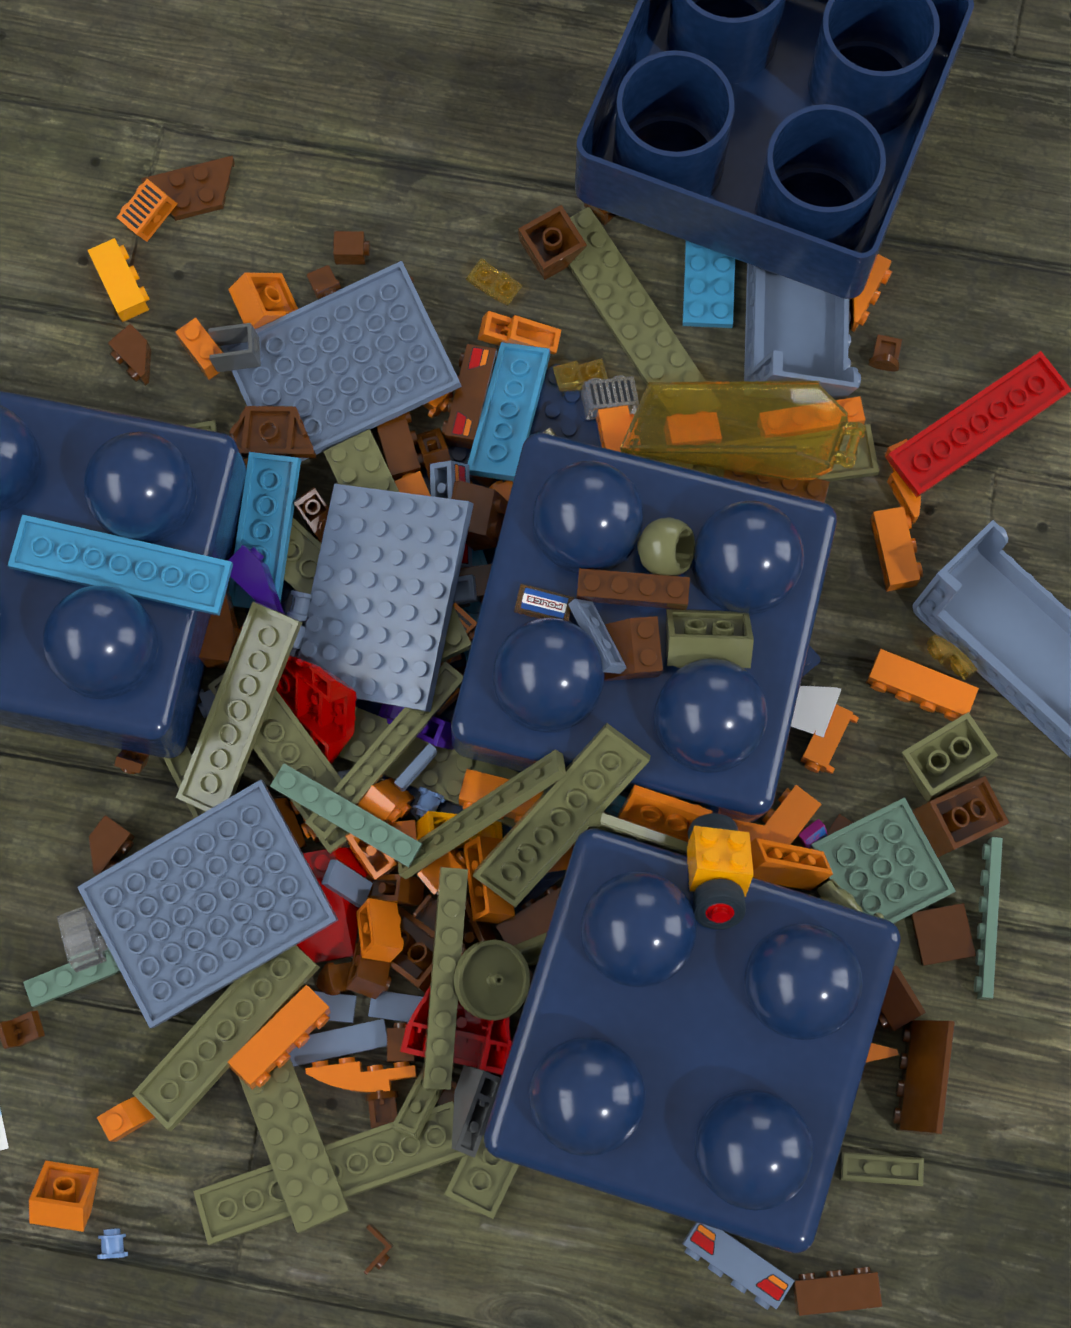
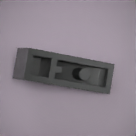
M464 1065L454 1093L452 1149L475 1158L501 1081L500 1077L484 1070Z

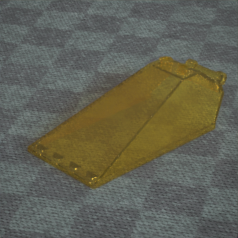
M820 381L649 382L620 449L621 452L631 455L780 479L813 480L831 472L834 464H840L844 468H852L856 462L855 453L859 441L864 437L866 427L860 422H848V412L821 387ZM844 435H850L846 450L839 451Z

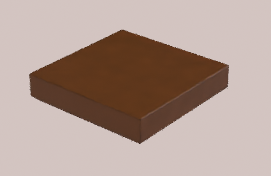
M964 903L911 914L922 966L976 956Z

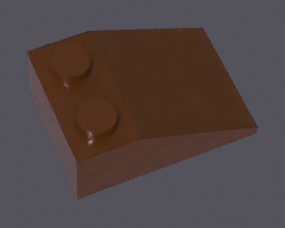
M986 776L912 810L937 858L1009 824Z
M398 906V914L401 917V937L404 940L403 950L389 962L390 967L423 993H426L431 984L435 932Z

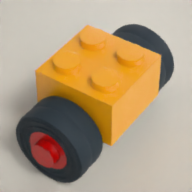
M717 813L705 814L696 818L690 824L688 830L687 861L689 890L694 891L693 910L698 923L710 929H727L740 923L746 912L745 897L754 875L749 832L738 831L735 821L726 815Z

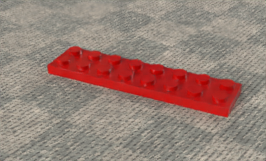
M1040 351L890 452L885 458L917 498L1071 392V388L1042 351Z

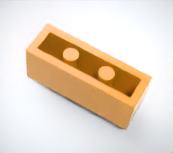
M113 238L89 249V255L121 321L124 322L148 311L149 308L146 301L150 299L144 286L139 288L136 280L140 278L134 265L128 267L126 260L130 257L124 245L118 246L116 239Z

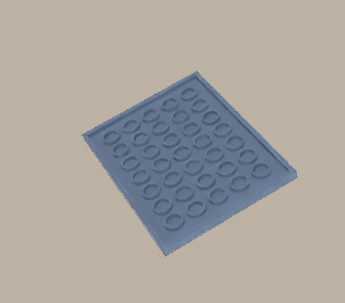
M402 261L255 329L260 341L261 366L232 370L247 406H296L316 455L368 429L377 427L462 387ZM248 342L224 345L221 348L224 353L247 350ZM300 458V459H301V462H302V461H304V460H306V459H308V458Z
M334 484L311 591L312 599L310 600L307 613L309 618L304 624L305 634L297 658L317 665L340 678L356 691L357 699L431 712L474 504L469 501Z
M263 780L257 781L77 887L149 1028H155L338 921L334 910Z

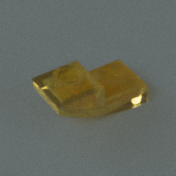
M482 258L466 278L468 282L507 306L522 288V285L506 272L502 271L500 273Z
M602 358L578 365L576 360L553 367L559 391L590 389V384H593V388H596V383H599L601 387L604 382L605 385H609Z
M936 634L930 637L927 642V649L934 660L938 659L940 664L950 659L952 670L957 676L961 675L963 680L971 677L977 671L972 661L951 642Z

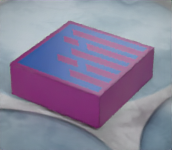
M819 819L799 833L802 846L812 849L811 844L828 836L825 825Z

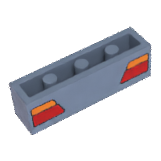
M451 460L430 464L432 497L451 499L455 481L470 483L469 465ZM465 544L460 568L472 566V548Z
M695 1222L682 1242L687 1247L684 1251L696 1261H699L701 1257L710 1263L707 1267L719 1277H722L725 1273L733 1279L731 1282L732 1286L744 1294L748 1289L756 1295L754 1301L767 1310L770 1306L777 1309L794 1283V1280L722 1230Z

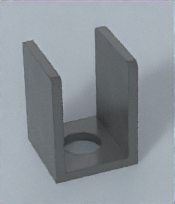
M251 323L208 329L209 335L217 346L248 342L247 350L209 355L210 361L217 372L261 366L259 336Z

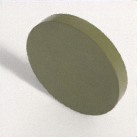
M500 940L480 941L469 947L460 957L454 974L455 992L461 1005L471 1015L485 1020H500L514 1014L524 1003L530 986V973L525 958L513 945Z

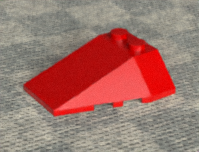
M289 655L276 690L329 763L332 764L354 734L356 691L325 669Z
M350 847L339 848L331 854L327 849L303 853L338 921L297 944V946L315 963L353 957L358 933L356 911L360 907H356L322 885L321 882L330 860L340 861L365 879L367 873L354 856Z
M430 986L406 1024L400 1052L425 1057ZM458 1000L453 1063L502 1075L512 1045L509 1027L510 1018L507 1017L500 1020L477 1018L467 1012Z

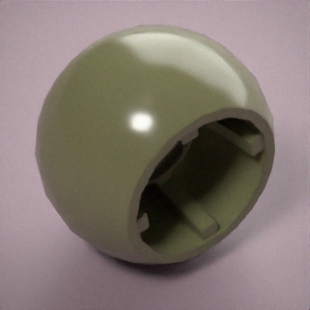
M668 517L654 520L645 527L638 540L637 549L641 563L646 570L655 575H681L692 564L695 537L691 528L679 519Z

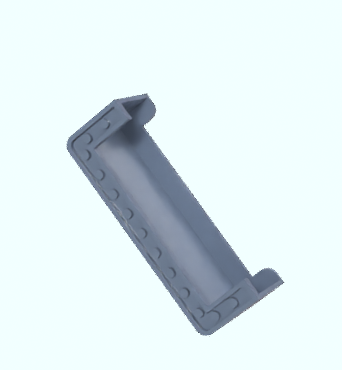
M747 263L745 395L757 398L834 401L845 399L858 389L861 383V374L858 373L856 367H850L851 360L848 358V348L851 343V336L849 334V323L851 321V311H849L850 299L840 298Z
M992 520L936 574L913 603V611L922 622L1071 758V610L1061 604L1051 592L1047 591L1031 574L1027 573L1011 556L1002 550L1008 543L1007 532Z

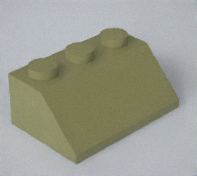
M666 609L667 666L681 668L693 661L712 658L727 660L742 668H751L754 638L749 613Z
M969 712L901 753L914 784L927 803L994 764L998 757V754Z

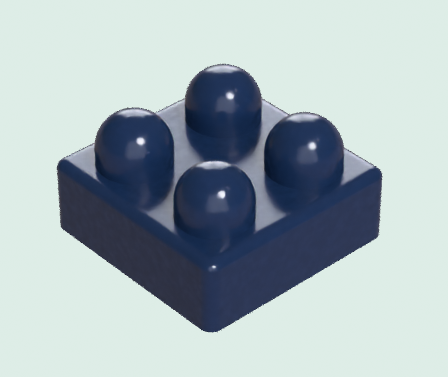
M638 0L577 138L576 195L582 202L642 225L840 298H855L863 292L956 59L974 8L973 0Z
M0 391V725L163 758L177 757L185 750L206 669L199 655L211 614L134 597L110 586H85L11 569L8 567V562L22 515L228 561L233 556L247 469L239 448L231 436L209 430Z
M546 433L532 434L525 440L522 446L452 718L451 738L454 750L466 758L523 771L556 749L563 754L566 769L602 727L608 723L651 755L650 761L619 795L627 798L633 786L637 785L667 796H673L691 804L700 805L703 808L712 810V813L723 814L734 820L755 822L772 807L837 526V516L834 509L824 502ZM668 517L679 519L691 528L695 537L692 564L687 571L678 575L680 577H690L689 599L686 610L749 613L754 638L751 668H742L733 662L712 658L693 661L681 668L667 666V608L593 602L604 625L628 618L658 616L663 672L659 677L604 681L605 672L602 671L599 650L590 635L579 627L568 605L572 600L577 599L579 568L652 574L641 563L637 549L639 537L645 527L654 520ZM525 588L568 598L564 618L520 608Z
M597 828L583 831L576 839L486 1125L484 1144L487 1151L496 1158L787 1252L801 1253L806 1251L813 1244L900 946L901 936L898 928L889 920L752 878L745 897L746 912L742 921L731 928L710 929L702 926L695 918L693 910L694 891L689 890L687 856Z

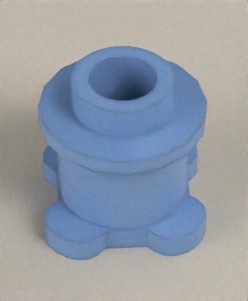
M420 787L419 792L421 795L417 804L413 805L412 808L416 810L415 815L421 818L427 811L436 812L439 804L444 803L445 799H443L444 796Z
M120 1228L105 1229L104 1235L98 1236V1239H101L102 1254L97 1255V1259L128 1256V1252H124L123 1237H126V1234H120Z

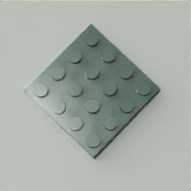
M905 797L811 844L813 850L823 851L833 872V875L828 878L829 881L834 879L841 888L852 894L864 913L870 915L881 913L884 919L889 920L893 924L956 892Z

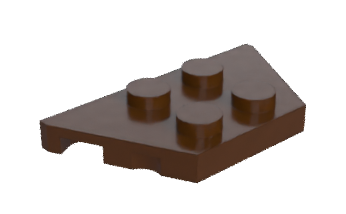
M232 155L141 178L143 184L146 179L150 180L178 203L170 213L172 218L177 221L224 208L225 194L229 188L230 174L235 162Z
M246 406L240 415L239 421L233 425L229 432L236 442L242 457H248L249 452L296 458H316L315 450L296 406Z

